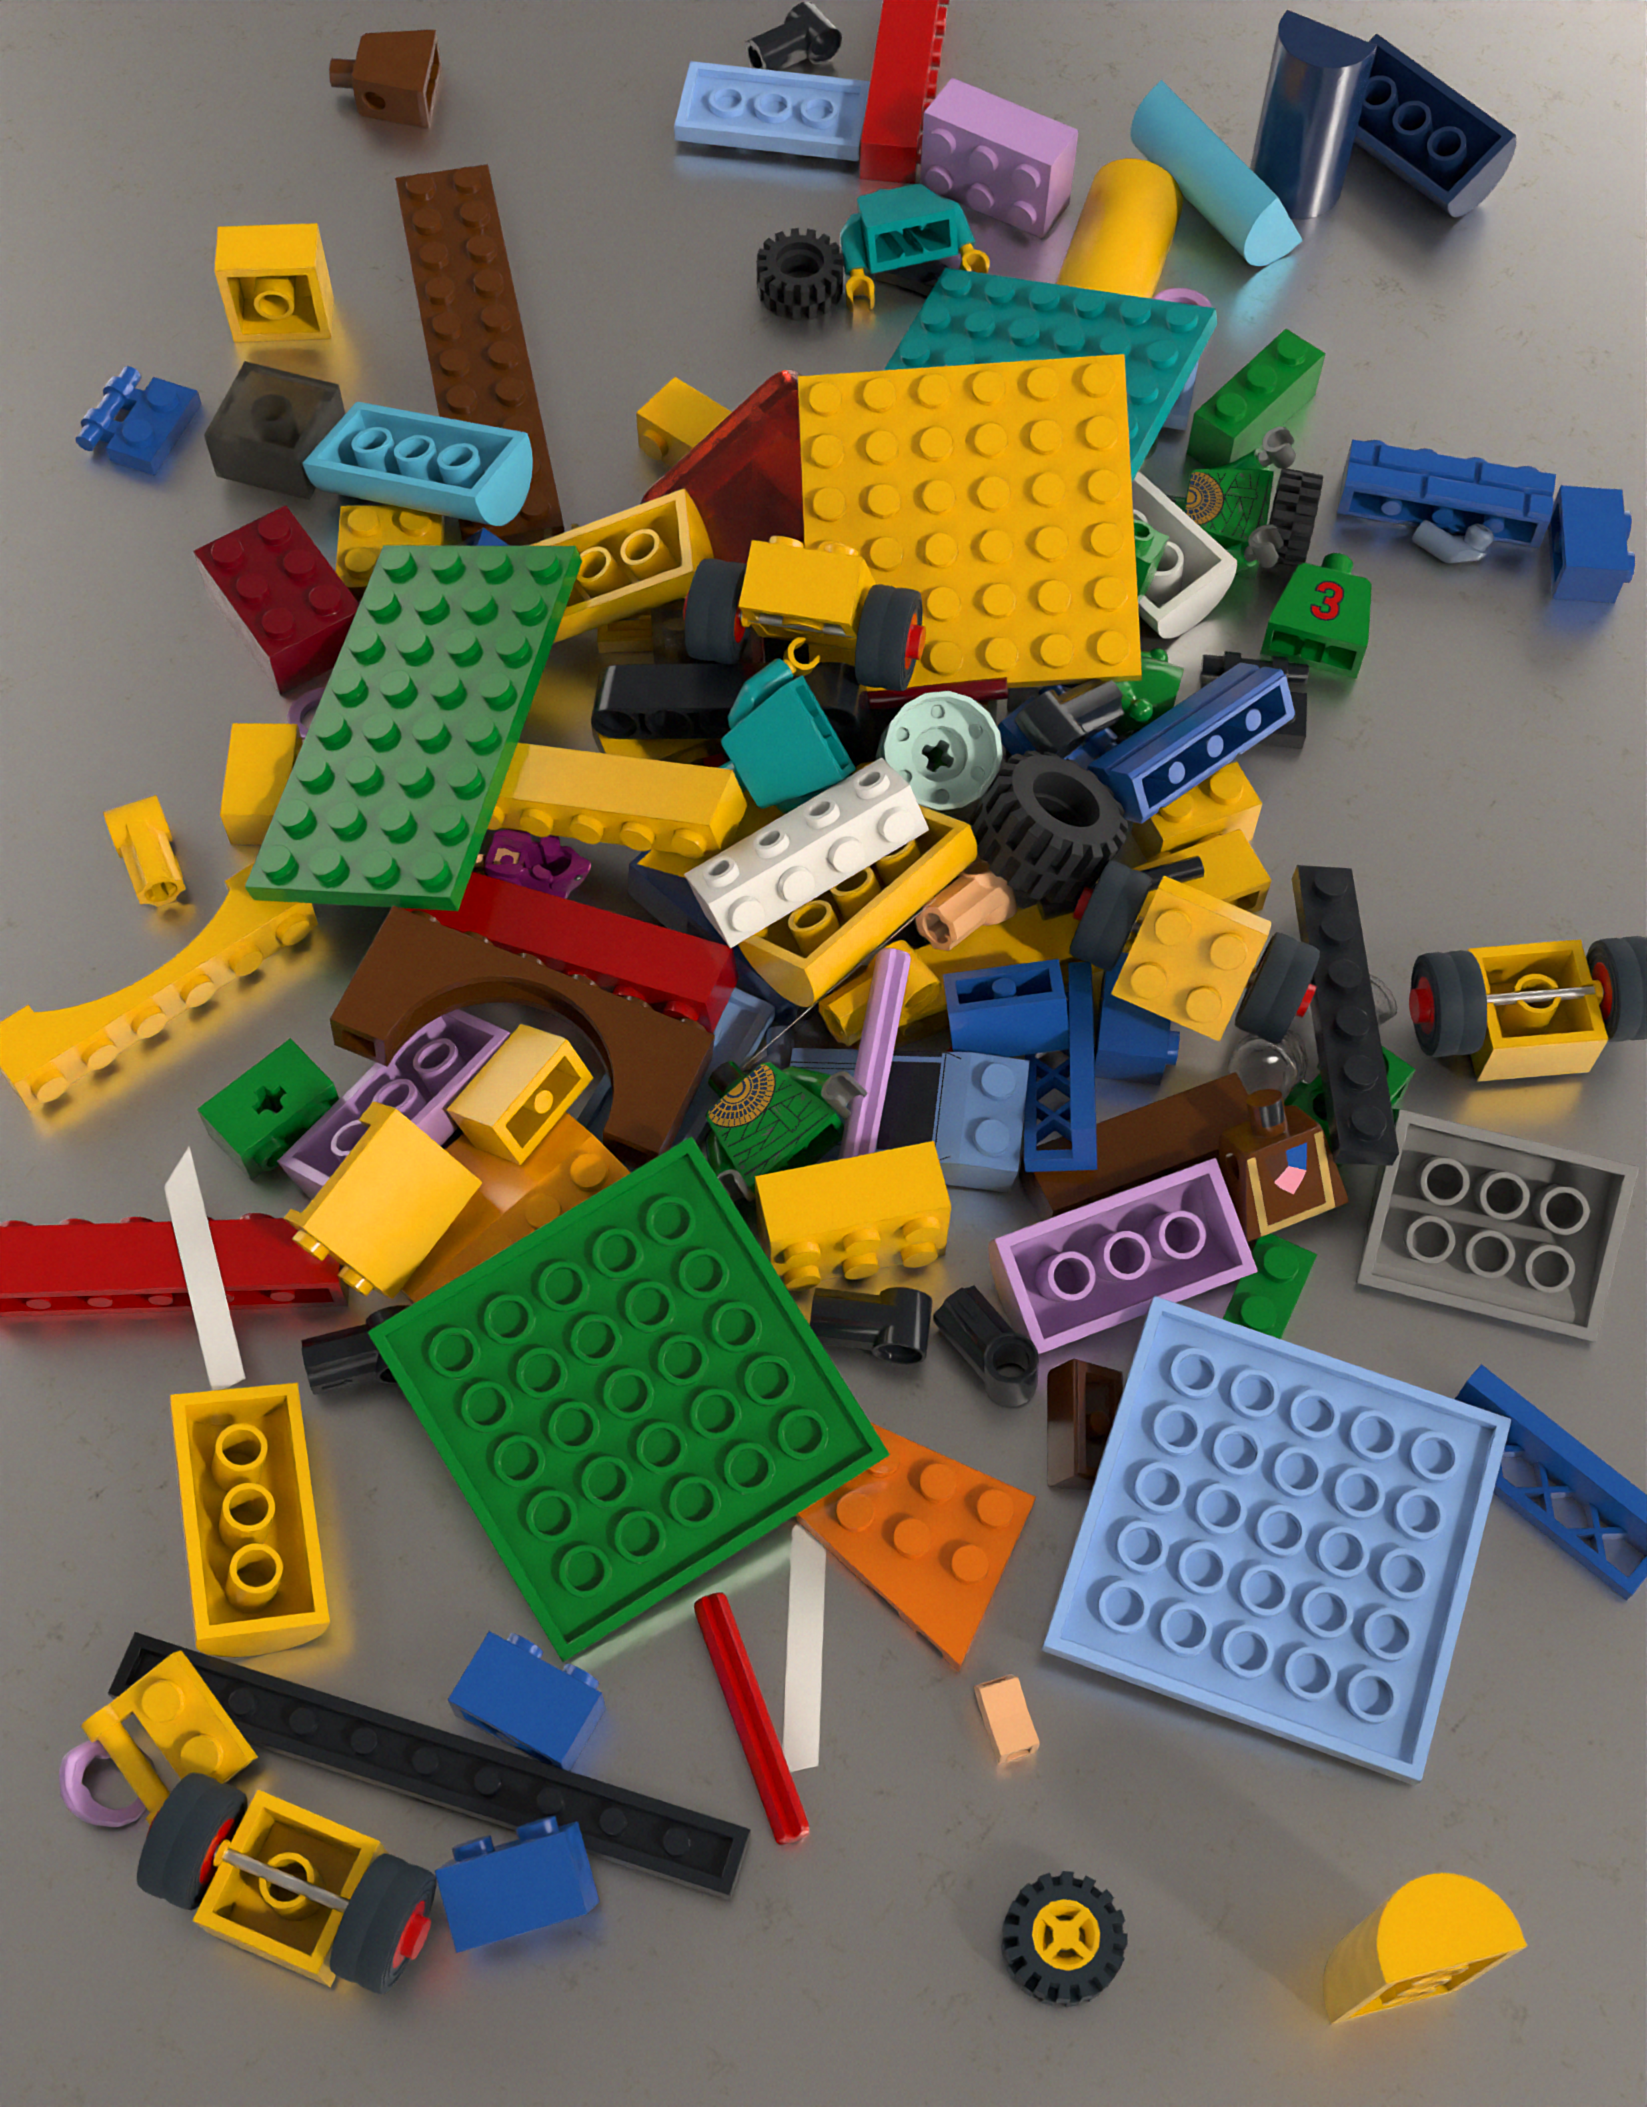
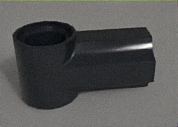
M806 1L792 8L787 14L784 24L745 41V55L749 60L751 68L780 71L806 58L813 64L819 65L832 59L838 52L842 42V35L812 2Z
M1091 679L1059 696L1054 690L1043 693L1025 706L1017 714L1014 722L1038 753L1043 755L1045 752H1050L1064 759L1074 752L1087 738L1118 722L1125 714L1121 701L1123 694L1112 680Z
M975 1285L969 1288L961 1287L947 1297L941 1307L933 1314V1321L981 1377L988 1397L995 1403L1005 1407H1017L1028 1402L1035 1394L1038 1385L1039 1357L1034 1343L1025 1335L1015 1333ZM1005 1363H1015L1026 1371L1017 1377H1007L1001 1375L996 1369Z
M815 1287L810 1327L822 1345L871 1350L878 1359L894 1364H918L923 1362L927 1355L933 1301L928 1294L922 1291L904 1287L887 1288L881 1291L879 1295Z
M410 1305L386 1307L372 1313L363 1325L301 1340L304 1367L313 1394L316 1395L375 1379L380 1383L398 1384L369 1336L368 1331Z

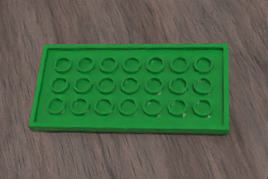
M383 545L246 882L245 888L254 900L391 908L394 905L399 908L459 910L582 563L576 546Z

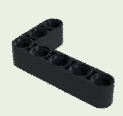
M799 662V663H801V664H809V663H811V662ZM819 662L809 674L803 677L856 768L861 763L876 761L875 755L879 744L866 686L858 684L856 680L855 666L842 662ZM769 663L631 664L608 666L602 669L598 677L591 725L595 731L612 739H722L731 731L728 715L743 684ZM793 675V680L800 676Z

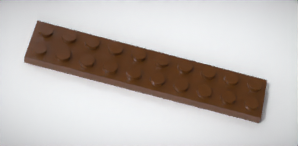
M486 164L396 177L397 193L439 417L528 433L532 449L533 468L530 488L518 514L503 526H493L458 519L462 542L483 527L510 546L535 544L565 532L489 166Z

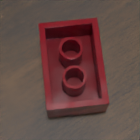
M286 505L193 551L207 593L280 695L334 668L359 603Z

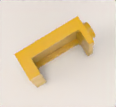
M373 1101L359 1118V1121L368 1128L365 1134L303 1212H298L291 1208L283 1219L298 1230L292 1240L307 1253L321 1262L329 1255L341 1264L343 1268L337 1276L355 1291L367 1297L372 1290H375L394 1299L483 1182L396 1108Z

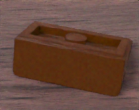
M1073 1358L1048 1372L1047 1482L1049 1486L1061 1489L1092 1490L1122 1395V1371Z

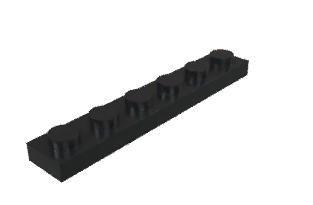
M1297 865L1291 880L1300 940L1320 951L1319 960L1310 984L1317 986L1310 1007L1334 1163L1392 1166L1399 1155V1148L1352 868Z

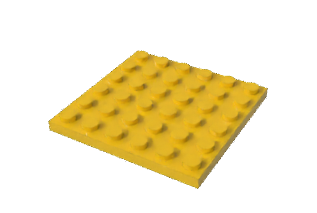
M1125 354L798 376L805 548L824 551L825 546L829 544L850 547L858 552V556L864 558L876 585L882 584L895 588L914 589L921 593L923 608L922 626L926 627L925 645L921 659L916 660L907 688L1007 677L1008 688L1083 684L1091 679L1112 680L1113 682L1141 681L1142 667ZM809 644V662H812L815 657L820 655L819 662H842L855 666V651ZM866 686L867 691L886 690L882 687L874 688Z

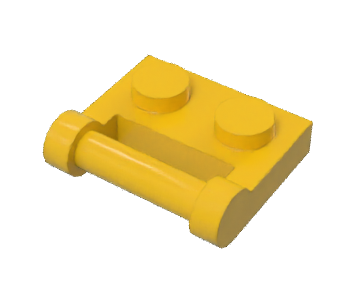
M182 1650L169 1655L111 1703L90 1716L80 1726L92 1743L97 1740L100 1741L150 1812L145 1818L149 1825L170 1795V1791L122 1725V1722L132 1714H135L181 1780L190 1773H201L214 1778L219 1783L225 1784L258 1757Z

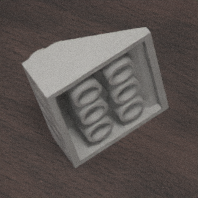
M1393 1108L1399 1155L1392 1166L1379 1165L1356 1282L1596 1342L1639 1166Z

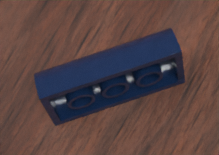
M1287 10L1280 19L1250 169L1278 196L1290 219L1304 220L1315 218L1328 212L1340 198L1377 45Z
M1376 33L1369 41L1377 45L1354 143L1451 216H1463L1476 208L1492 192L1503 177L1515 152L1516 134Z

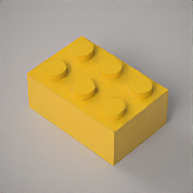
M934 1141L755 1176L757 1229L761 1247L788 1291L808 1290L817 1286L821 1280L845 1276V1278L851 1280L863 1279L874 1275L880 1268L903 1264L908 1268L922 1267L934 1262L938 1256H943L946 1253L951 1202Z

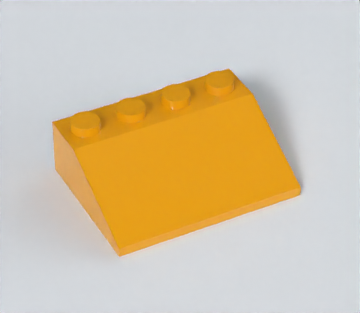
M567 1112L561 1116L521 1165L477 1149L465 1134L461 1135L445 1151L483 1183L400 1291L412 1304L418 1302L631 1172L589 1130Z

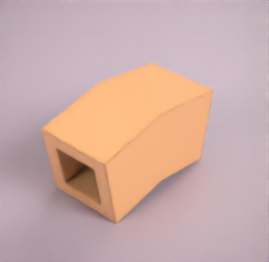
M1009 1674L973 1686L998 1765L1036 1753L1040 1742L1026 1705L1019 1678Z

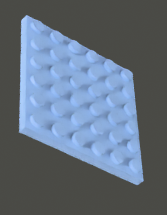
M1154 1296L1146 1315L1041 1651L1415 1786L1422 1781L1511 1419Z

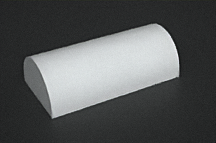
M1138 471L1132 482L1133 519L1144 521L1152 526L1153 529L1170 536L1151 586L1138 603L1139 616L1161 637L1169 639L1182 635L1192 629L1216 607L1234 579L1237 560Z

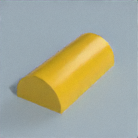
M1123 158L1104 165L1093 179L1055 284L1153 299L1183 208V196L1176 180L1162 167L1142 159Z
M685 488L529 545L576 546L582 559L553 644L686 597L700 562L703 559H714L703 520Z
M919 805L929 828L927 832L738 944L740 950L755 971L777 993L798 1006L809 1007L813 1005L976 859L977 843L970 824Z
M298 1382L170 1395L169 1404L196 1648L200 1652L211 1656L247 1657L290 1649L317 1638L327 1630L330 1619Z
M1433 1873L1408 1882L1349 1932L1336 1945L1329 1956L1323 1977V1997L1330 2023H1338L1460 1990L1527 1947L1518 1921L1507 1904L1495 1892L1472 1878L1453 1873Z

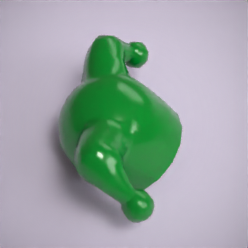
M1156 647L1149 652L1141 651V681L1114 682L1123 694L1121 701L1125 713L1116 724L1109 727L1118 738L1129 737L1131 731L1144 728L1174 707L1184 668L1168 663L1167 652L1161 648Z

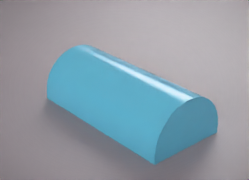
M1161 80L1146 95L1134 115L1130 131L1134 146L1150 162L1165 169L1176 180L1182 195L1249 264L1264 266L1287 255L1303 240L1278 196Z
M356 402L302 464L310 482L316 488L325 492L493 526H503L514 519L526 500L532 478L533 458L528 433Z

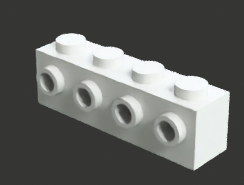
M881 757L684 875L706 918L728 946L732 948L927 832L929 828L911 786Z

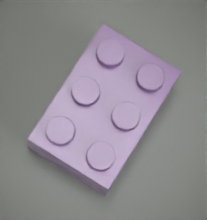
M951 78L924 112L920 184L936 194L1044 239L1070 204L1079 130L960 80Z

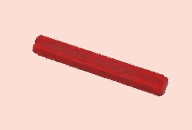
M723 1592L704 1596L694 1603L697 1621L774 1838L779 1845L791 1844L809 1834L808 1820L727 1596Z

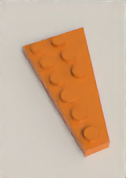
M871 1423L890 1455L795 1515L797 1522L821 1542L829 1552L867 1587L871 1586L899 1612V1617L915 1632H921L943 1653L942 1657L959 1672L1032 1511L1036 1496Z

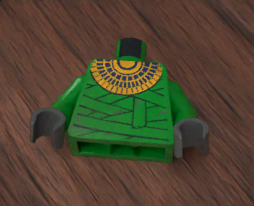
M1275 427L1265 434L1262 441L1264 451L1255 449L1233 462L1211 469H1195L1192 471L1186 497L1166 495L1237 560L1235 575L1256 580L1259 565L1264 568L1273 567L1279 558L1276 549L1281 548L1284 544L1278 529L1274 525H1267L1274 476V471H1269V465L1273 463L1277 468H1288L1294 463L1296 453L1291 447L1295 440L1286 427Z
M725 1062L712 1072L708 1080L709 1087L718 1095L720 1100L709 1108L705 1115L713 1129L705 1141L707 1161L732 1202L740 1197H746L751 1202L756 1196L755 1176L814 1165L842 1140L844 1125L835 1111L843 1119H847L851 1114L846 1108L847 1103L855 1096L861 1095L865 1097L868 1092L847 1071H839L831 1075L796 1066H790L781 1071L772 1063L764 1062L747 1076L735 1062Z

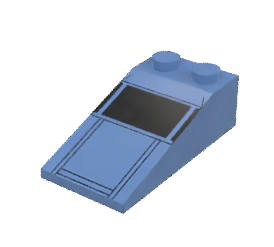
M792 1048L790 1066L831 1075L839 1071H847L854 1078L859 1050ZM894 1050L875 1152L934 1141L945 1184L1009 1193L1019 1169L1029 1060L973 1052ZM835 1111V1113L837 1114V1116L839 1117V1119L841 1120V1122H842L843 1125L845 1126V1120H846V1119H843V1118ZM842 1140L816 1164L838 1160Z

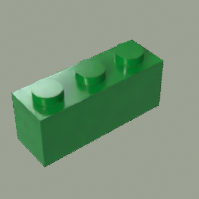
M1285 328L1194 412L1186 454L1208 469L1233 462L1251 451L1259 449L1262 446L1266 433L1275 427L1283 426L1315 396L1326 353Z

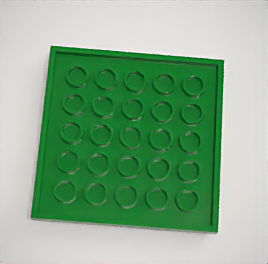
M692 1136L368 1331L369 1336L562 1662L573 1657L890 1455Z

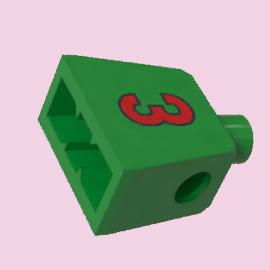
M1341 553L1326 555L1321 566L1309 563L1298 565L1270 615L1260 654L1270 657H1288L1289 662L1309 664V667L1357 679L1369 642L1372 583L1367 578L1352 575L1353 561Z

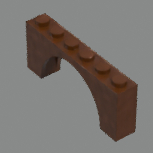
M394 905L392 906L330 1017L335 1046L388 1067L395 1054L409 1038L431 1021L449 1012L484 1003H513L546 1011L571 1025L589 1042L599 1056L607 1072L613 1097L610 1114L603 1130V1145L621 1163L635 1169L640 1168L670 1150L712 1061L714 1034L707 1032L701 1024L684 1017L674 1019L654 1011L648 1003L637 997L624 996L622 998L602 990L594 981L578 974L567 976L550 969L533 955L527 953L515 955L498 948L490 940L478 933L471 931L461 933L441 925L435 917L420 910L409 912Z

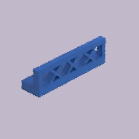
M1090 962L1068 963L1069 992H1065L1067 1012H1069L1070 1049L1059 1051L1070 1058L1053 1070L1038 1060L1047 1052L1025 1055V1060H1029L1024 1110L1025 1172L1097 1170L1092 964ZM1054 1088L1070 1098L1067 1103L1055 1112L1038 1101ZM1054 1131L1072 1142V1150L1037 1151V1144Z
M1481 1364L1466 1381L1455 1400L1511 1419L1502 1458L1521 1457L1534 1468L1537 1487H1515L1504 1478L1502 1464H1500L1493 1493L1627 1601L1647 1577V1495ZM1548 1480L1556 1486H1549ZM1551 1498H1572L1585 1510L1588 1528L1567 1529L1554 1517ZM1531 1499H1539L1540 1506ZM1599 1520L1607 1527L1601 1528ZM1623 1539L1645 1557L1630 1576L1627 1577L1606 1560L1603 1540ZM1582 1540H1590L1591 1547Z

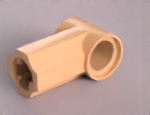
M978 854L976 859L958 875V879L923 906V911L915 918L919 934L925 937L934 949L950 951L981 925L987 926L1006 921L1013 917L1018 910L1014 889L1008 886V882L1001 876H995L988 869L990 866L988 862L981 860Z

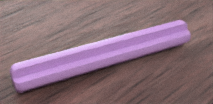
M883 948L879 950L876 956L854 1079L868 1094L865 1097L861 1095L855 1096L849 1101L848 1110L851 1114L845 1120L838 1160L875 1153L911 961L910 954L899 949Z

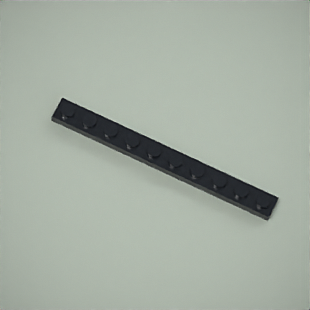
M134 1632L107 1693L113 1700L116 1699L169 1655L182 1650L248 1744L513 1830L527 1823L550 1816L556 1817L558 1827L578 1821L587 1854L731 1900L751 1836V1829L138 1632Z

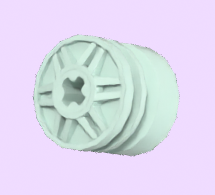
M951 691L925 693L902 707L881 734L875 759L878 760L882 757L911 786L918 805L950 817L967 808L984 795L999 771L1003 753L1000 731L990 713L971 697ZM934 747H938L943 751L941 760L948 765L947 767L940 766L935 772H932L926 768L928 758L922 754V751L929 753Z

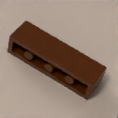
M1236 1072L1097 1123V1170L1025 1172L1023 1151L1019 1178L1040 1221H1044L1216 1158L1219 1165V1137L1222 1132L1227 1128L1250 1120L1246 1103L1248 1093ZM1062 1136L1038 1145L1037 1151L1072 1150V1142Z

